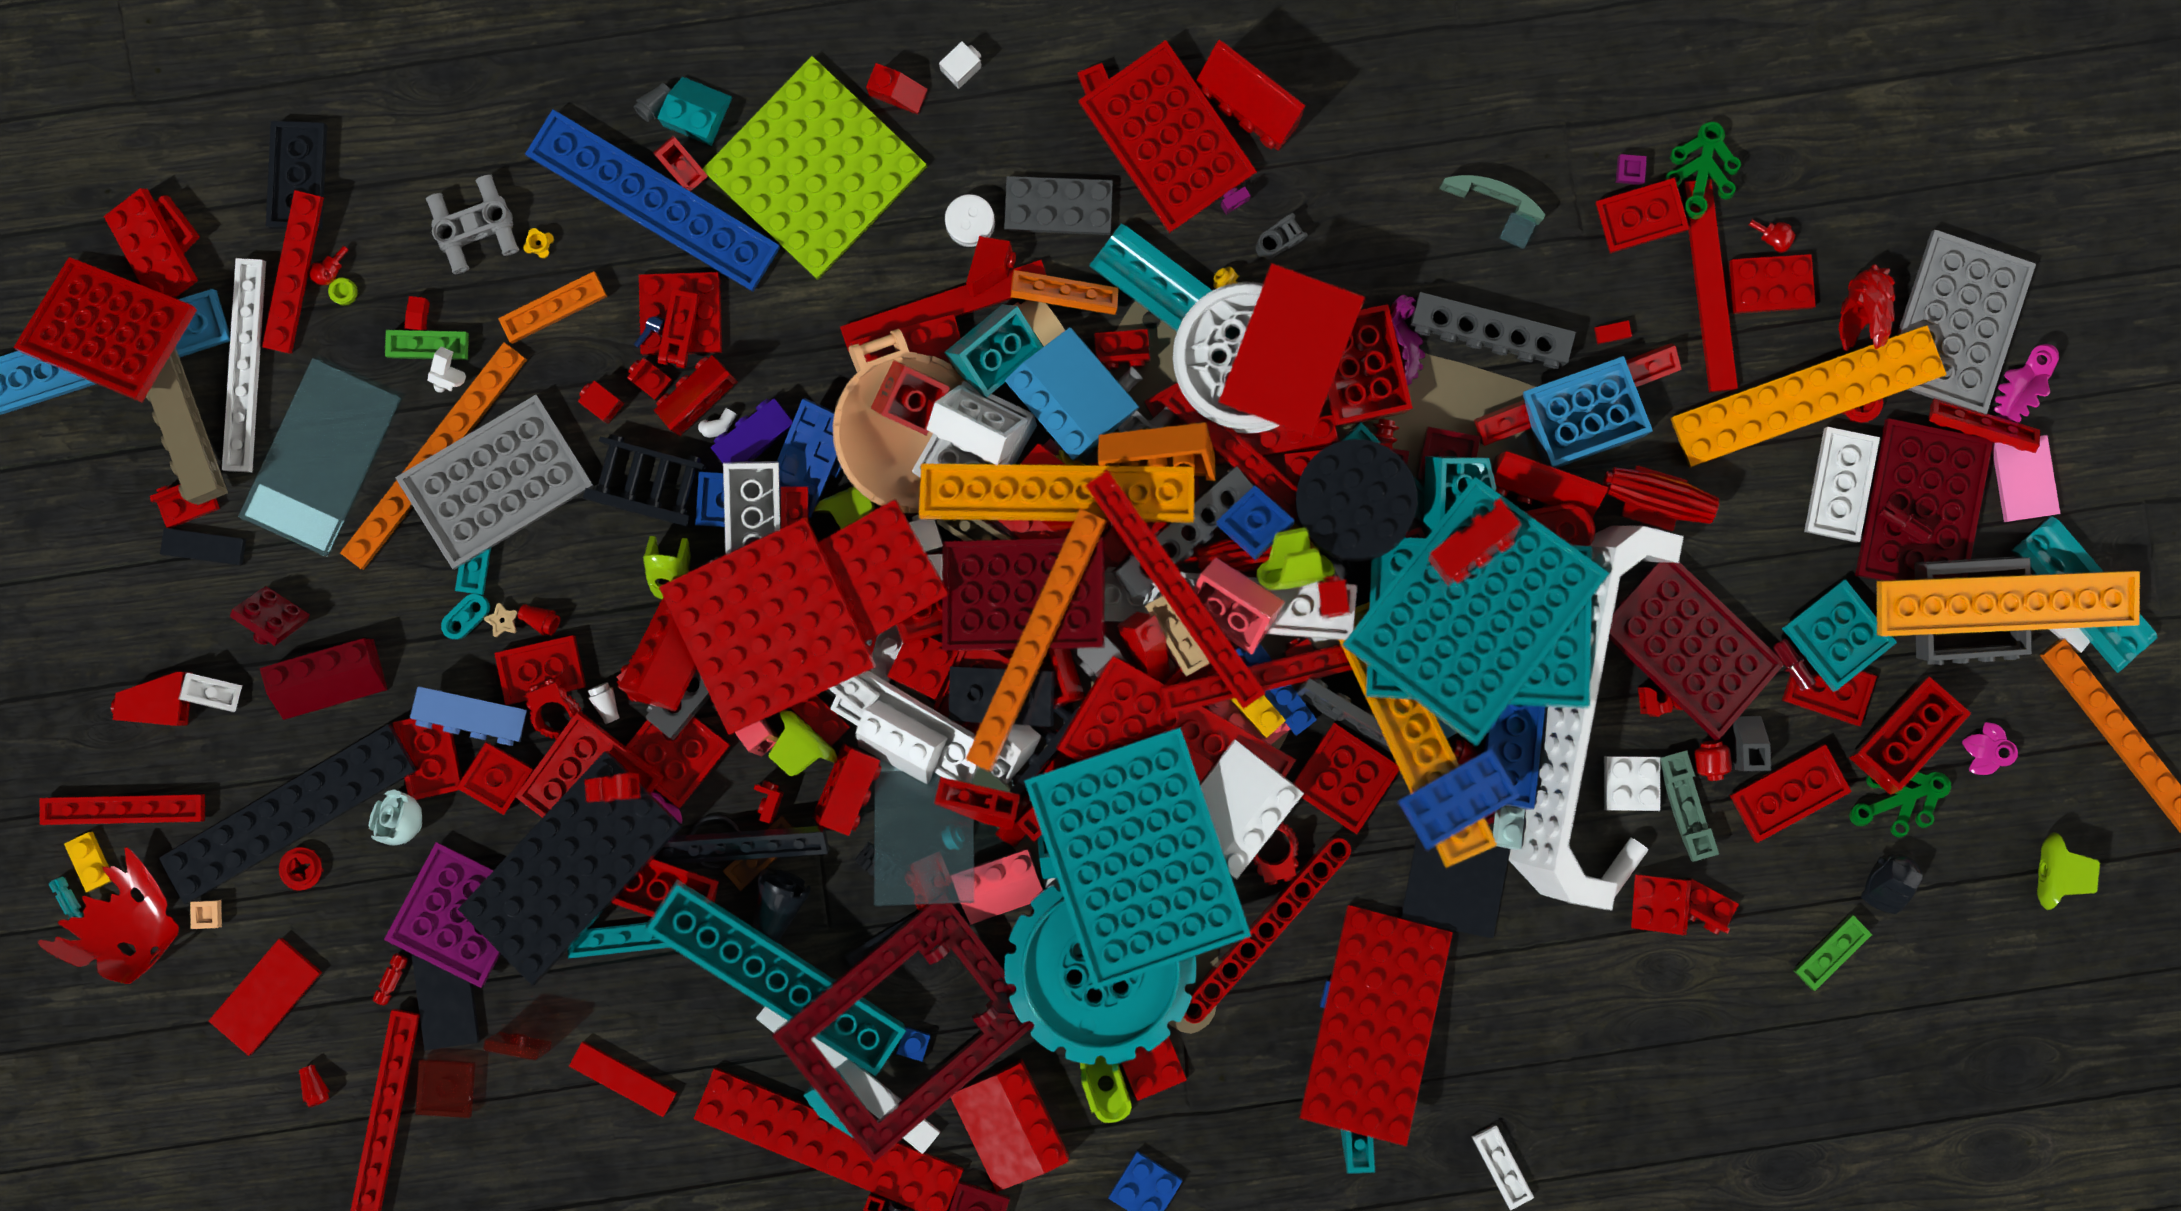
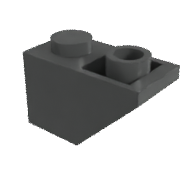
M1738 717L1733 723L1735 770L1771 771L1770 741L1762 717Z

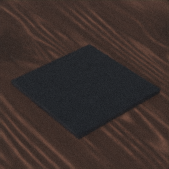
M1416 835L1401 919L1427 926L1493 938L1510 849L1495 846L1446 868L1436 845L1426 850L1419 836Z

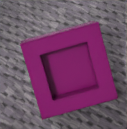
M1620 154L1617 159L1616 183L1643 185L1645 183L1647 156Z
M1235 187L1223 195L1225 199L1222 200L1221 207L1227 215L1247 203L1251 195L1246 187L1240 190Z

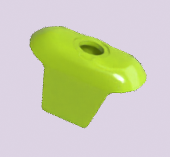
M853 486L819 501L813 513L832 514L840 528L843 529L875 511L876 508L874 502Z
M1299 528L1275 534L1270 557L1258 568L1257 579L1261 585L1270 590H1282L1323 581V578L1331 577L1335 569L1332 562L1326 556L1320 554L1316 548L1311 549L1307 529Z
M656 536L649 537L643 558L646 579L650 591L655 597L663 598L659 589L662 584H659L656 581L657 579L672 581L689 573L691 553L688 538H682L678 556L675 558L659 555Z
M780 711L785 729L770 751L769 758L789 776L798 775L819 758L837 763L835 750L819 734L814 732L809 725L792 711Z
M2056 832L2049 834L2042 844L2038 869L2037 896L2041 905L2046 910L2055 908L2064 895L2096 893L2098 887L2100 862L2069 852L2062 837Z
M1104 1056L1096 1057L1095 1063L1092 1065L1080 1063L1082 1084L1091 1112H1094L1097 1118L1104 1123L1118 1122L1126 1118L1130 1114L1132 1106L1119 1064H1107ZM1110 1076L1114 1081L1113 1088L1109 1091L1101 1090L1098 1086L1100 1077Z

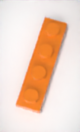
M1014 270L1010 297L1115 315L1118 304V288Z
M593 271L498 319L509 342L513 344L608 296L597 274Z

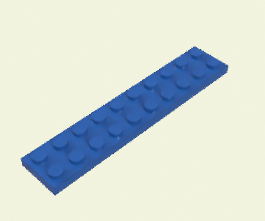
M553 109L525 153L527 157L752 292L780 249L777 243Z

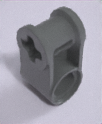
M1294 213L1284 217L1260 235L1256 244V252L1261 258L1272 259L1286 249L1297 245L1308 236L1295 221L1296 216ZM1262 241H1273L1275 249H1265Z

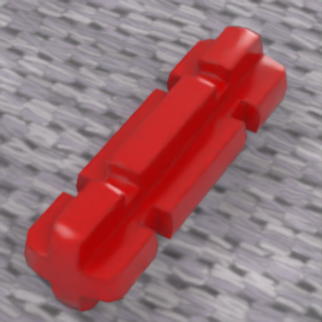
M399 953L393 955L390 961L391 966L387 967L378 986L380 989L376 990L373 996L374 1002L380 1005L388 1004L392 996L390 992L394 991L402 975L401 969L405 968L408 962L406 956Z

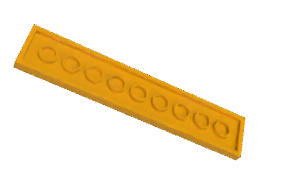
M1928 325L1890 338L1884 346L1878 349L1874 348V344L1673 416L1670 419L1690 468L1944 377L1947 374Z
M921 464L920 519L1075 521L1079 510L1082 509L1106 521H1110L1085 486V484L1108 469L1144 522H1194V467Z
M2140 571L1877 581V635L1901 636L2139 625Z
M1370 602L1355 608L1354 629L1369 611ZM1339 640L1366 697L1367 664L1343 647L1345 640ZM1366 697L1411 794L1460 767L1436 716L1414 699ZM1484 818L1436 845L1446 868L1497 846Z

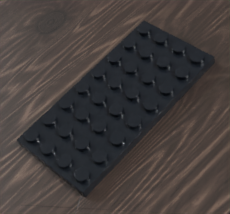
M604 751L458 908L470 923L531 985L538 983L683 827L640 783V799L586 802L584 780L629 773L608 751Z

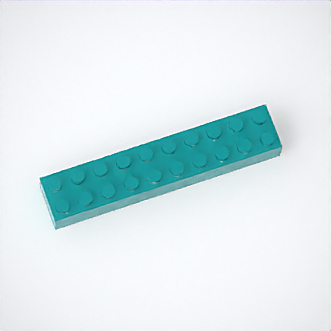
M678 879L646 925V932L787 1021L836 981ZM862 997L814 1038L876 1076L906 1032L904 1023Z

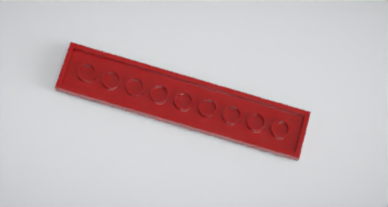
M717 1067L713 1069L693 1118L917 1211H947L964 1169L925 1152L922 1154L917 1149L901 1142L896 1143L877 1161L873 1162L854 1138L819 1117L810 1105Z

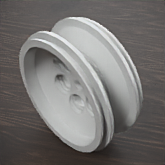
M1255 282L1229 284L1217 288L1202 297L1192 306L1182 320L1173 347L1175 376L1188 402L1207 419L1219 425L1232 428L1237 433L1246 434L1260 433L1280 426L1218 403L1263 287V284ZM1231 327L1238 328L1240 330L1239 337L1234 340L1228 339L1225 336L1227 329ZM1217 351H1223L1227 354V359L1225 362L1217 364L1212 360L1213 354Z

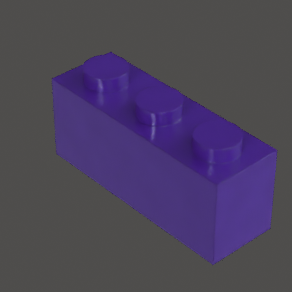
M775 398L771 401L766 399L756 407L757 412L752 416L748 417L746 415L735 423L736 428L730 433L723 432L714 439L715 444L711 449L722 463L752 462L789 433L793 420Z

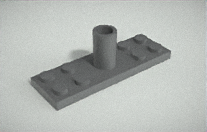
M1309 678L1299 686L1296 692L1304 702L1392 754L1370 705L1366 711H1363L1351 704L1352 700L1348 696L1339 692L1337 694L1327 689L1328 685L1316 678L1314 680Z

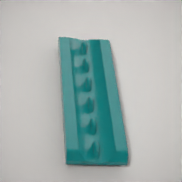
M1120 224L1089 265L1176 332L1192 306L1202 297L1212 292L1210 288L1124 224ZM1231 327L1227 329L1225 336L1233 340L1240 330L1236 327ZM1223 351L1215 352L1212 359L1217 361Z
M2050 516L2011 550L2015 556L2030 558V573L2032 575L2103 572L2064 525L2053 516ZM2140 613L2139 625L2079 628L2117 673L2157 639V633Z

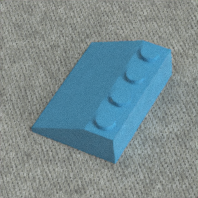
M1071 327L1024 361L1004 380L1073 461H1083L1098 447L1099 435L1114 432L1140 408Z
M1624 356L1523 392L1539 456L1543 464L1553 468H1558L1637 440L1653 431Z

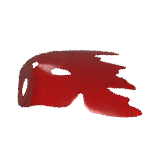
M126 847L127 873L115 866L110 868L103 867L107 876L119 888L120 895L112 894L110 902L83 896L82 899L86 904L83 910L84 917H72L70 920H60L58 922L59 925L68 929L81 940H67L56 937L54 942L39 940L38 944L53 956L77 967L87 966L96 959L97 971L100 976L119 983L131 984L161 957L178 935L179 926L172 917L166 915L167 901L153 876L141 860ZM133 888H138L143 894L144 900L142 902H136L131 896ZM123 942L132 944L136 952L132 956H128L117 945ZM155 946L158 947V950L151 955V949ZM159 953L157 958L149 965L152 959Z

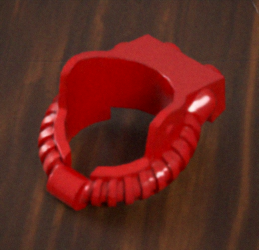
M550 678L544 681L545 684L540 686L535 684L529 687L526 693L528 698L526 705L531 710L530 719H532L531 723L535 730L540 731V734H544L545 737L549 736L552 739H557L562 731L550 728L545 724L541 714L542 706L548 702L560 703L565 707L570 718L574 717L576 712H582V709L578 706L579 703H576V700L572 699L571 696H567L566 690L560 687L562 684L559 678L555 680Z
M1281 822L1276 830L1283 832L1289 839L1290 848L1286 857L1279 862H1268L1263 860L1257 853L1251 860L1254 861V865L1258 866V875L1263 876L1265 883L1268 882V885L1277 884L1280 879L1285 881L1294 880V876H1297L1295 869L1299 866V863L1295 857L1298 856L1299 842H1297L1298 838L1295 837L1296 834L1292 831L1293 829L1289 828V825H1285L1284 822Z

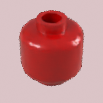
M1721 740L1701 742V746L1695 750L1697 772L1700 775L1707 776L1708 781L1724 779V774L1731 772L1730 748L1724 745Z

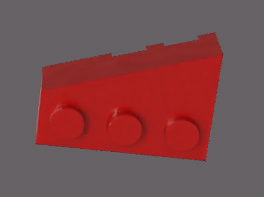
M1501 498L1493 503L1495 505L1493 510L1483 517L1480 515L1472 519L1473 524L1461 532L1457 531L1430 553L1428 561L1448 586L1453 582L1457 584L1463 582L1470 576V570L1476 566L1479 569L1484 567L1493 559L1491 557L1499 550L1501 553H1504L1515 544L1513 540L1521 523Z

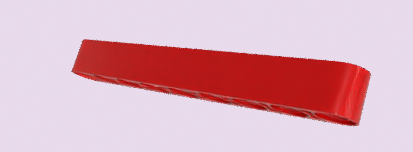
M1336 836L1329 838L1296 874L1297 876H1294V880H1291L1248 927L1251 936L1236 941L1190 992L1192 996L1190 1004H1199L1201 1010L1196 1016H1190L1185 1013L1183 1017L1186 1021L1196 1024L1204 1020L1351 855V847L1346 840ZM1336 842H1341L1344 846L1343 853L1337 857L1331 854L1332 845ZM1323 862L1326 865V872L1322 876H1315L1313 874L1314 865ZM1301 882L1307 883L1308 892L1304 896H1297L1295 894L1296 885ZM1283 902L1289 903V914L1279 916L1277 914L1278 905ZM1266 922L1272 924L1271 934L1268 936H1261L1259 934L1261 924ZM1245 943L1254 944L1255 949L1250 956L1241 954V947ZM1227 963H1234L1237 967L1235 974L1232 976H1226L1222 972L1224 965ZM1209 983H1215L1219 986V990L1214 996H1208L1204 992L1206 985Z

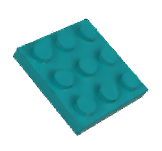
M1846 579L1837 584L1782 628L1833 692L1841 688L1897 643L1892 636L1877 635V617Z

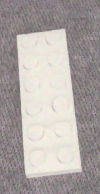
M870 671L857 675L881 694L876 701L879 700L947 737L934 772L944 778L971 784L979 766L965 760L975 739V734ZM836 695L830 709L858 726L862 715Z

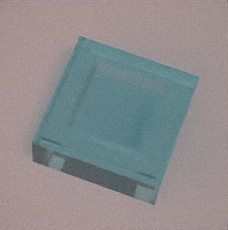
M1511 213L1499 238L1524 249L1536 223Z

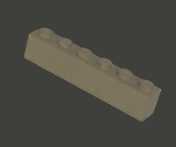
M175 347L146 398L152 403L154 409L152 412L153 419L161 428L163 434L161 436L162 444L170 453L172 459L170 461L171 469L179 478L181 484L179 485V492L181 496L188 502L200 505L225 495L228 491Z

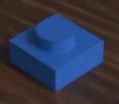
M905 1026L906 1032L901 1038L897 1054L922 1062L931 1034Z

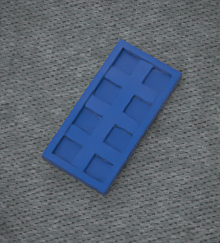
M804 398L800 403L777 459L779 467V504H781V487H808V517L812 518L815 514L813 513L814 508L823 495L838 459L833 441V418L835 412Z
M1492 749L1401 799L1398 803L1426 850L1514 801L1520 795Z

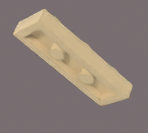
M1163 595L1145 605L1149 614L1156 615L1166 638V643L1186 676L1210 663Z

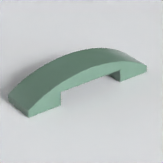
M1473 175L1452 176L1444 178L1439 187L1440 190L1462 198L1471 189L1517 206L1514 213L1515 217L1537 225L1545 217L1541 208L1527 195L1506 183L1491 178Z
M1683 751L1661 757V767L1671 808L1691 861L1694 862L1719 855L1711 828L1708 829L1693 780L1695 774L1688 752Z

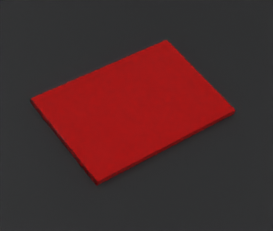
M1271 264L1218 403L1288 428L1290 431L1293 430L1312 437L1365 297L1294 272V270Z

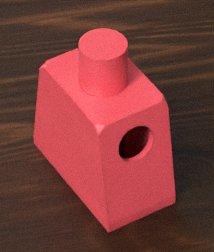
M762 719L735 732L746 749L760 757L771 750L779 739V735L766 719Z

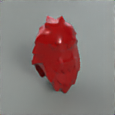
M1873 264L1849 282V294L1842 302L1841 318L1838 327L1845 351H1848L1850 347L1855 345L1857 336H1859L1861 330L1867 324L1870 327V337L1873 339L1875 349L1887 343L1891 334L1892 322H1894L1893 302L1895 301L1893 288L1895 281L1888 275L1889 268L1879 269L1876 264Z

